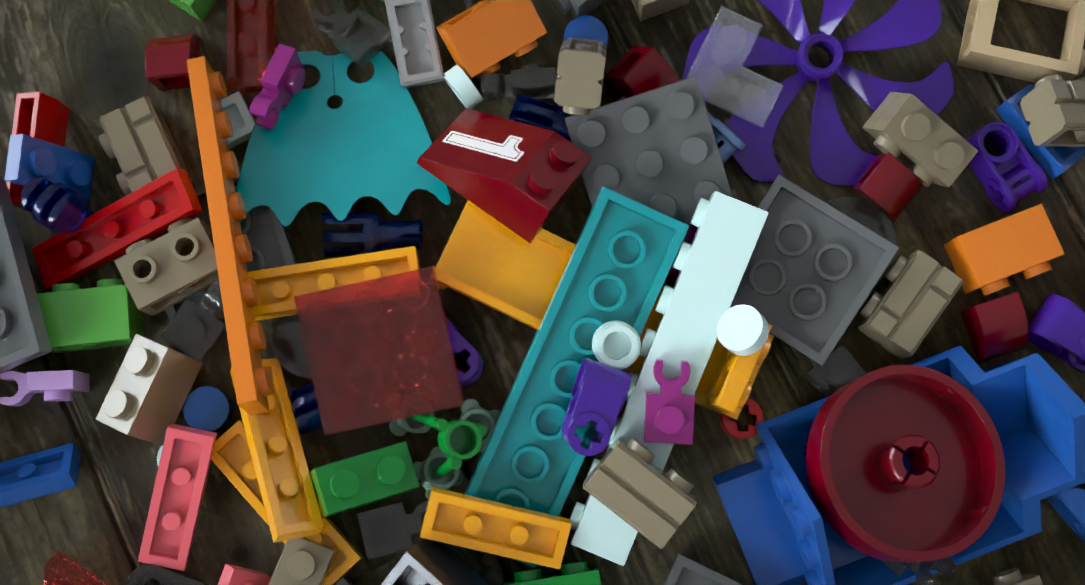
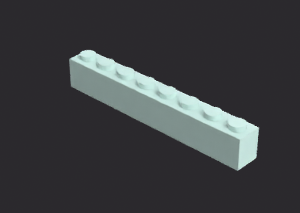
M717 191L711 194L709 201L703 198L700 199L690 223L698 227L692 243L689 244L683 241L678 251L673 268L680 270L674 287L665 285L660 295L655 311L662 314L656 331L647 328L642 339L639 355L645 358L638 375L629 372L632 378L626 398L627 402L621 417H617L607 451L618 437L627 444L632 438H635L656 455L651 463L663 471L674 444L644 442L646 392L660 393V385L653 375V365L656 359H662L663 375L668 379H674L681 372V360L688 361L691 371L690 378L681 387V394H695L718 338V322L732 304L769 212ZM594 458L587 477L600 460ZM591 494L588 495L585 505L576 502L569 518L572 523L571 530L574 531L571 545L624 566L638 531Z

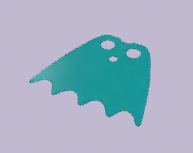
M372 45L348 47L342 53L333 56L323 55L316 50L297 52L302 66L312 65L319 70L320 80L314 87L301 89L298 94H294L287 108L281 107L278 122L273 130L254 124L236 192H240L246 214L254 207L267 206L274 212L280 223L287 227L292 223L303 206L311 202H320L329 208L337 220L343 221L358 199L371 196L382 202L391 214L398 215L410 193L417 189L428 190L443 204L449 205L451 198L447 185L416 164L418 158L431 146L432 142L406 87H401L399 73L384 52ZM358 59L370 61L375 68L373 77L364 83H355L347 75L348 66ZM334 89L335 95L340 96L343 100L342 105L337 109H332L327 104L328 99L334 96Z

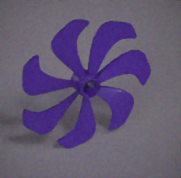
M756 0L766 7L785 27L799 45L797 51L747 31L731 27L714 26L701 31L694 38L690 46L682 79L685 80L697 76L706 104L713 86L725 74L752 66L796 65L797 74L772 86L750 100L728 120L726 125L746 144L742 151L736 150L732 154L743 171L752 180L774 183L778 175L785 178L772 150L777 126L792 100L808 80L817 82L810 131V164L815 175L821 181L831 185L854 186L878 156L862 151L853 142L842 124L829 82V77L834 73L841 77L874 112L890 92L913 94L938 115L954 94L952 72L947 62L940 64L933 73L923 80L912 83L884 80L842 63L843 53L900 48L928 40L936 33L941 23L939 0H897L891 9L877 21L841 41H838L831 34L847 14L855 0H824L818 33L811 36L800 0ZM814 47L823 49L829 57L828 67L818 68L812 65L808 58L809 49Z

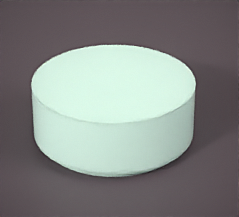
M457 64L444 73V79L467 109H472L483 101L479 91Z
M742 304L729 308L721 316L717 325L719 341L736 355L747 356L757 352L763 347L768 338L769 327L767 320L754 307Z
M618 320L608 321L595 331L592 338V350L600 363L617 369H624L632 365L638 358L641 350V340L637 331L629 324Z

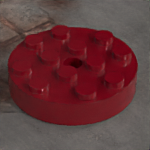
M893 365L876 369L855 378L841 386L825 401L818 411L809 433L806 450V468L810 489L818 509L831 528L844 541L873 558L895 563H915L940 560L953 556L972 545L982 536L990 526L1000 506L1005 485V459L996 427L985 408L968 389L951 377L936 370L916 365ZM903 454L910 462V472L908 475H906L908 471L903 465Z

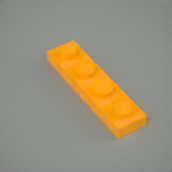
M416 246L248 272L249 278H254L259 293V305L253 306L255 321L423 295Z
M261 359L262 366L268 367L273 382V395L267 396L269 412L249 415L240 406L239 409L273 543L320 534L324 524L279 359ZM231 368L230 374H231V378H232V382H233V386H234V390H235L234 378H233V371H232V368Z
M238 420L215 441L211 460L269 525L243 421ZM326 517L322 519L324 528L320 534L306 536V538L337 550L323 585H334L364 557L335 524Z

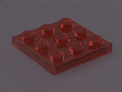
M435 266L294 296L325 435L465 404Z

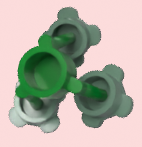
M419 388L415 393L409 394L396 391L390 396L389 405L393 409V420L389 428L394 435L403 436L407 431L411 433H426L431 427L439 431V447H434L430 451L429 457L423 462L413 463L417 479L425 488L428 500L432 487L448 490L452 486L462 484L464 480V473L460 469L462 460L472 458L478 452L484 451L501 413L496 409L489 411L479 406L477 400L467 399L461 404L462 414L459 420L448 422L445 419L434 416V408L431 404L432 395L424 388Z

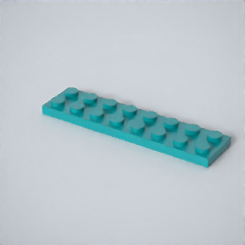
M601 187L464 493L465 495L559 516L586 457L575 452L564 439L562 423L571 400L573 385L583 360L588 358L599 362L592 350L593 335L602 324L618 320L632 326L640 337L689 225L610 189ZM589 420L585 427L577 426L575 432L581 438V442H583L586 436L594 437L596 430L590 425ZM516 560L533 568H535L537 565L525 561Z

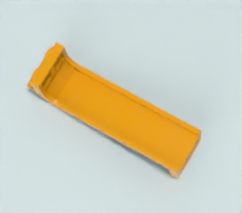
M467 200L428 283L442 290L449 287L538 330L576 244L543 228L534 240L529 243ZM664 287L661 288L641 332V342L647 328L653 331L657 329L662 314L656 312L655 308ZM768 324L769 333H770V330H771V328H772V326H773V325H771V324ZM768 333V338L763 347L747 356L732 353L717 338L695 391V404L738 420L742 408L751 393L752 385L759 369L769 352L774 335ZM639 355L636 361L625 368L624 371L638 375L645 357Z

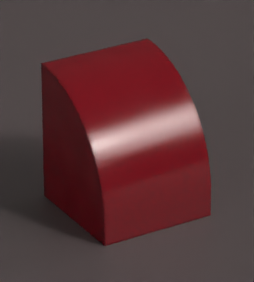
M197 34L154 38L148 41L145 51L146 78L159 91L190 87L187 60L201 57L199 36Z
M634 46L605 76L617 91L627 98L681 81L654 47Z
M888 152L876 157L851 191L894 223L922 188V183L910 169Z
M1018 292L975 305L960 312L979 363L1021 350L1027 344V317Z

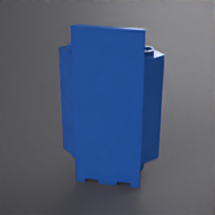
M960 345L911 364L930 368L951 377L978 399L996 427L1005 459L1004 492L998 511L990 526L972 545L953 556L940 560L895 563L873 558L844 541L825 520L818 509L810 489L806 468V450L813 421L829 397L755 425L759 444L753 447L756 460L712 476L755 585H801L806 582L808 585H908L1042 532L1040 500L1085 483V403L1038 353L1017 361L1013 359L983 371ZM903 454V465L908 471L906 474L908 475L910 472V462Z

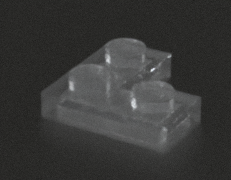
M721 6L686 79L697 76L705 102L763 128L783 89L782 84L743 67L763 28V24Z

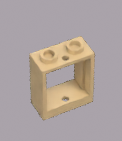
M970 0L957 66L1033 83L1038 82L1044 77L1056 74L1061 75L1063 80H1072L1083 72L1085 67V49H1083L1085 39V0H1017L1068 11L1059 59L991 45L999 0Z

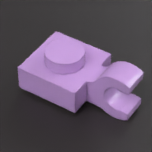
M75 370L27 372L26 374L17 371H5L0 374V379L16 381L18 384V391L14 396L0 397V403L3 405L16 407L25 405L37 393L44 394V401H72L73 393L90 392V374Z

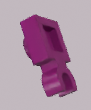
M280 43L260 80L263 89L254 98L249 109L250 114L258 116L255 124L269 130H273L276 126L281 107H288L293 95L301 91L305 81V70L296 49Z
M656 359L653 365V375L660 385V393L646 392L644 442L693 445L695 395L681 394V387L690 378L691 371L688 361L681 360L679 376L674 379H668L662 373L663 360Z

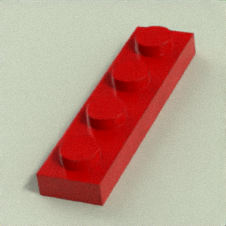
M175 168L31 249L46 289H52V285L74 282L125 254L126 249L132 244L145 239H153L166 232L171 224L184 218H191L203 210L187 170Z

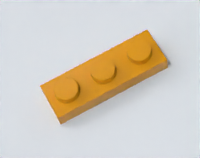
M432 487L420 538L560 570L572 523L568 518Z

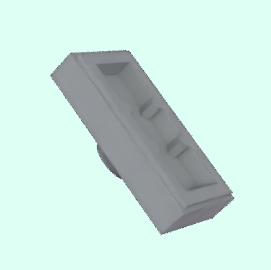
M385 0L401 87L409 88L445 81L430 0Z

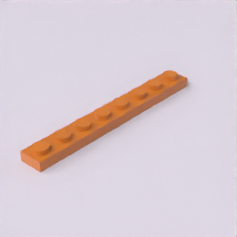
M205 56L188 59L187 67L237 404L249 415L269 412L267 396L273 395V382L268 367H263L260 350L266 349V337L261 322H256L253 306L259 305V293L254 278H249L246 262H251L253 255L249 239L246 234H242L240 220L246 219V210L240 192H235L233 180L234 178H239L240 173L236 156L228 148L227 138L233 137V128L229 114L226 110L223 111L221 99L227 97L226 85L221 72H214Z

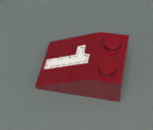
M466 108L418 158L416 164L521 238L531 243L573 191L592 157L555 131Z

